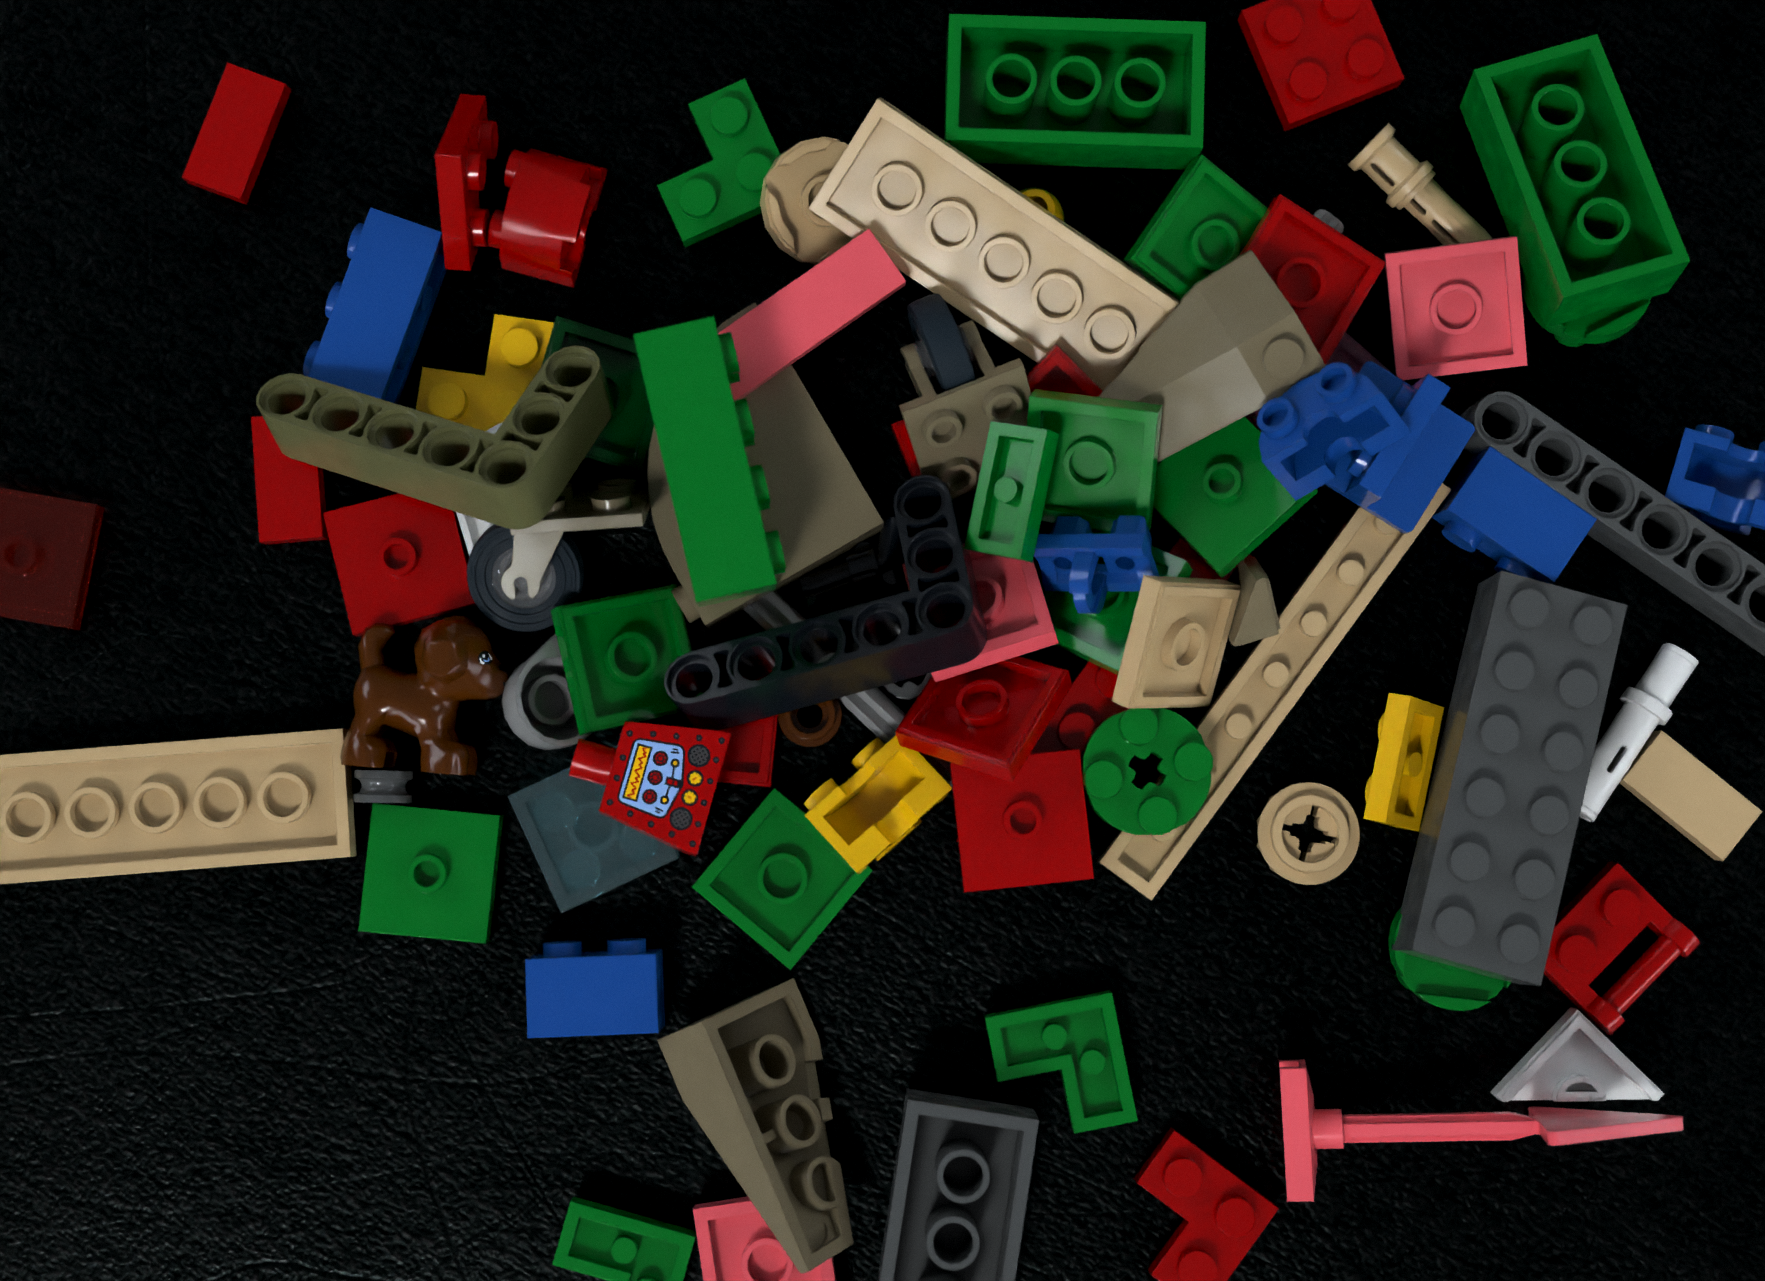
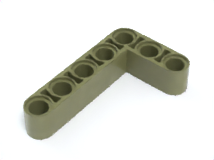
M583 346L565 347L554 352L542 365L495 434L301 374L288 373L279 375L264 384L256 396V405L281 452L289 458L504 528L516 530L529 528L539 523L548 514L605 428L614 411L613 399L600 358L593 350Z

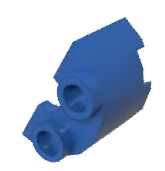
M1334 362L1326 365L1319 373L1298 381L1280 397L1265 403L1257 416V425L1261 429L1259 447L1262 463L1296 501L1336 478V464L1346 453L1353 450H1363L1370 456H1373L1412 433L1377 386L1367 376L1354 372L1348 364L1343 362Z
M1706 424L1696 425L1695 430L1685 427L1665 497L1681 508L1690 510V514L1712 528L1742 535H1749L1751 527L1765 530V441L1760 442L1758 451L1735 445L1733 443L1735 434L1725 428Z

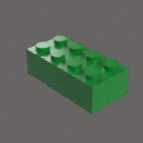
M949 14L946 46L944 140L975 162L984 164L1185 170L1191 160L1199 156L1203 149L1206 22Z
M1598 34L1474 69L1459 107L1509 236H1517L1519 261L1545 328L1668 293L1689 264L1690 259Z
M714 316L633 334L697 605L704 607L775 590L777 584L775 575L785 573L786 564L778 530L764 532L760 511L770 509L771 500L762 464L749 466L745 447L755 445V432L747 399L733 400L730 384L740 382V369L731 332L718 335Z

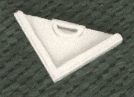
M1572 1007L1490 1091L1502 1102L1510 1100H1553L1555 1102L1641 1099L1658 1101L1664 1095L1578 1009Z

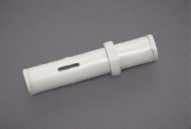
M1670 643L1662 644L1634 688L1627 687L1619 698L1623 706L1595 746L1580 818L1589 822L1595 821L1597 815L1631 767L1634 759L1658 724L1666 725L1672 716V712L1669 709L1671 703L1699 663L1687 651Z

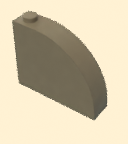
M756 303L744 308L717 327V332L719 333L757 306ZM792 365L744 397L748 402L755 432V445L745 447L749 466L762 464L771 500L770 509L760 511L764 532L778 530L786 564L785 573L775 575L777 583L775 590L704 607L697 605L655 426L653 427L647 471L649 502L653 523L661 547L681 585L672 589L671 592L689 623L701 618L704 625L711 630L741 613L745 607L758 601L763 596L779 591L798 580L799 577L805 576L855 547L858 543L876 535L884 527L881 516Z

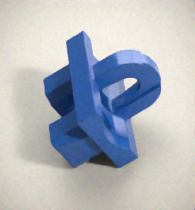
M1141 515L1119 516L1117 520L1113 521L1110 534H1093L1089 522L1079 516H1058L1050 534H1038L1034 557L1040 566L1044 590L1069 591L1070 594H1073L1074 604L1079 614H1099L1104 606L1107 592H1139L1144 575L1159 576L1151 552L1152 537L1146 519ZM1103 557L1105 564H1097L1098 558Z

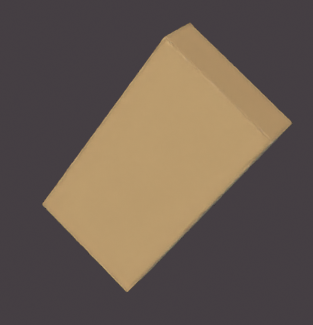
M1662 730L1654 731L1631 764V767L1619 782L1712 859L1717 861L1725 860L1763 812Z

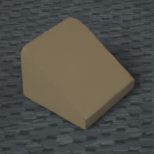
M1249 554L1238 564L1232 583L1241 586L1228 636L1233 646H1241L1279 634L1278 630L1281 629L1269 578L1255 556L1252 557Z

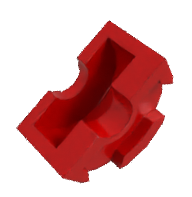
M532 148L527 153L513 150L509 156L504 177L505 186L510 188L505 210H495L489 224L487 236L488 246L499 249L502 269L574 288L586 248L585 239L592 213L597 209L608 170Z

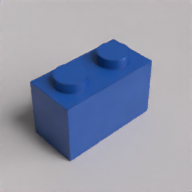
M1491 446L1471 457L1451 486L1450 493L1432 516L1434 520L1445 526L1442 534L1450 542L1468 552H1475L1478 549L1496 561L1497 564L1494 569L1497 573L1505 571L1549 584L1556 581L1597 520Z
M645 938L607 940V951L582 952V941L543 943V954H535L525 959L527 1038L659 1033L665 1026L662 949L646 950Z

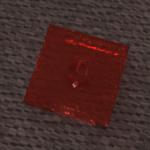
M0 488V617L80 631L104 507L97 504Z

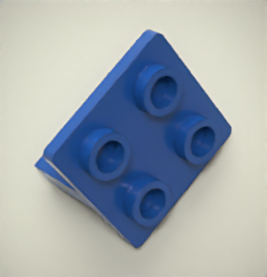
M1367 361L1362 365L1358 373L1367 376L1377 386L1412 433L1373 456H1370L1363 450H1353L1346 453L1336 464V478L1325 483V485L1401 533L1407 534L1415 528L1473 435L1475 427L1469 421L1441 405L1451 387L1432 375L1427 374L1411 386L1373 361Z

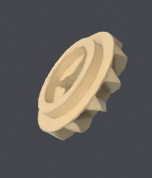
M1310 782L1291 784L1269 797L1261 815L1256 820L1258 826L1257 848L1262 853L1270 870L1293 883L1316 885L1328 882L1343 873L1357 853L1360 841L1357 816L1345 797L1323 784ZM1312 806H1314L1312 814L1315 817L1314 828L1323 831V835L1332 837V842L1310 843L1307 851L1302 853L1300 861L1299 839L1291 836L1289 831L1282 830L1283 824L1292 826V824H1303L1306 816L1311 814Z

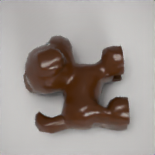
M451 616L436 621L421 630L414 646L417 672L405 673L385 665L382 650L390 637L395 633L393 627L384 623H375L366 627L358 645L361 673L355 683L353 694L356 714L342 745L341 765L395 768L398 754L394 742L384 736L390 727L419 739L421 746V772L476 775L478 766L476 748L474 745L460 741L455 732L458 708L461 701L497 698L503 694L505 683L509 678V670L493 653L487 635L480 627H477L473 620L466 616Z

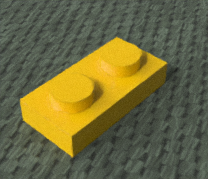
M1388 694L1386 709L1378 724L1379 743L1373 773L1369 777L1365 788L1366 807L1363 819L1419 832L1444 707L1409 695Z

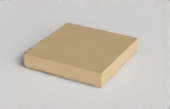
M1144 575L1112 702L1128 709L1209 707L1241 586L1224 579Z

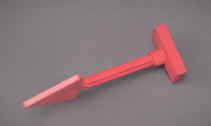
M1305 1059L1279 1060L1287 1202L1314 1201L1318 1165L1317 1149H1344V1143L1504 1141L1535 1134L1541 1135L1548 1145L1559 1146L1684 1130L1683 1116L1538 1106L1528 1107L1529 1116L1513 1112L1342 1115L1341 1109H1315L1314 1094Z

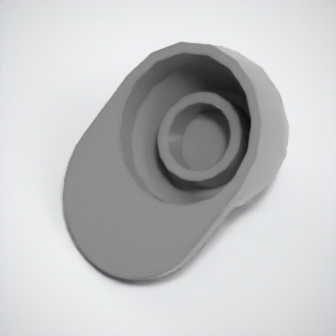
M555 633L527 661L514 669L505 683L501 702L505 720L513 733L529 746L542 750L570 747L577 744L579 738L585 739L591 735L579 736Z

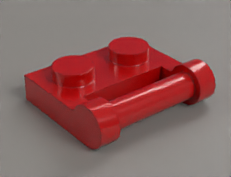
M1608 862L1557 914L1544 974L1596 1026L1605 1033L1612 1035L1625 1022L1621 1015L1679 955L1685 958L1688 957L1698 947L1700 941L1684 924L1673 918L1618 862ZM1648 926L1659 938L1600 997L1589 984Z

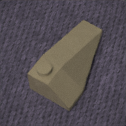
M1248 250L1193 284L1181 298L1179 305L1156 332H1152L1140 346V350L1098 396L1163 405L1157 462L1262 408L1269 400L1280 397L1298 381L1319 373L1326 366L1295 311L1252 250Z
M794 978L657 1039L683 1102L800 1274L811 1271L854 1244L841 1165L830 1155L825 1125L826 1121L833 1119L830 1099L821 1098L815 1065L816 1061L823 1059L820 1039Z

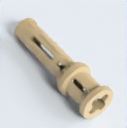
M1389 123L1348 164L1354 171L1362 169L1388 195L1386 203L1392 208L1396 207L1398 210L1404 207L1442 245L1493 239L1471 215L1432 179L1436 174L1432 170L1433 166L1427 160L1420 163L1393 137L1395 129Z

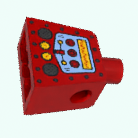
M624 722L617 749L579 738L568 776L606 786L599 808V813L685 854L696 856L731 734L717 730Z

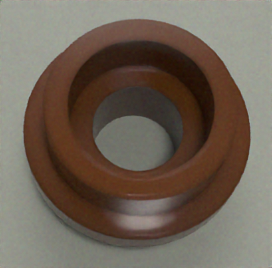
M838 699L816 704L821 708L823 717L821 722L812 728L804 727L799 722L798 712L800 709L778 714L779 724L783 733L792 742L801 746L816 747L825 744L835 736L841 724L842 711Z

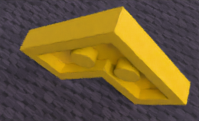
M494 314L485 376L422 367L416 410L483 431L504 422L540 370L554 322Z

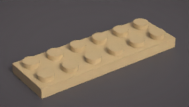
M881 97L872 106L808 208L852 239L870 229L898 270L934 294H940L947 303L1038 363L1057 344L1102 390L1115 380L1138 353L1140 346L1152 332H1156L1180 303V300Z
M342 728L0 755V884L357 856L352 768L349 765H341L340 759L342 745L349 729Z

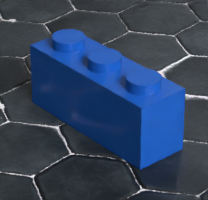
M370 207L365 223H358L351 233L347 247V256L351 261L343 282H336L330 290L325 307V315L329 320L321 342L314 341L306 354L303 374L317 380L398 404L447 271L444 262L442 232Z

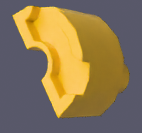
M896 735L886 744L879 737L874 739L852 760L851 764L858 771L849 780L838 786L831 778L814 791L804 802V805L809 810L804 816L857 874H861L874 859L879 861L922 822L920 818L937 803L943 801L952 789L920 752L900 746Z

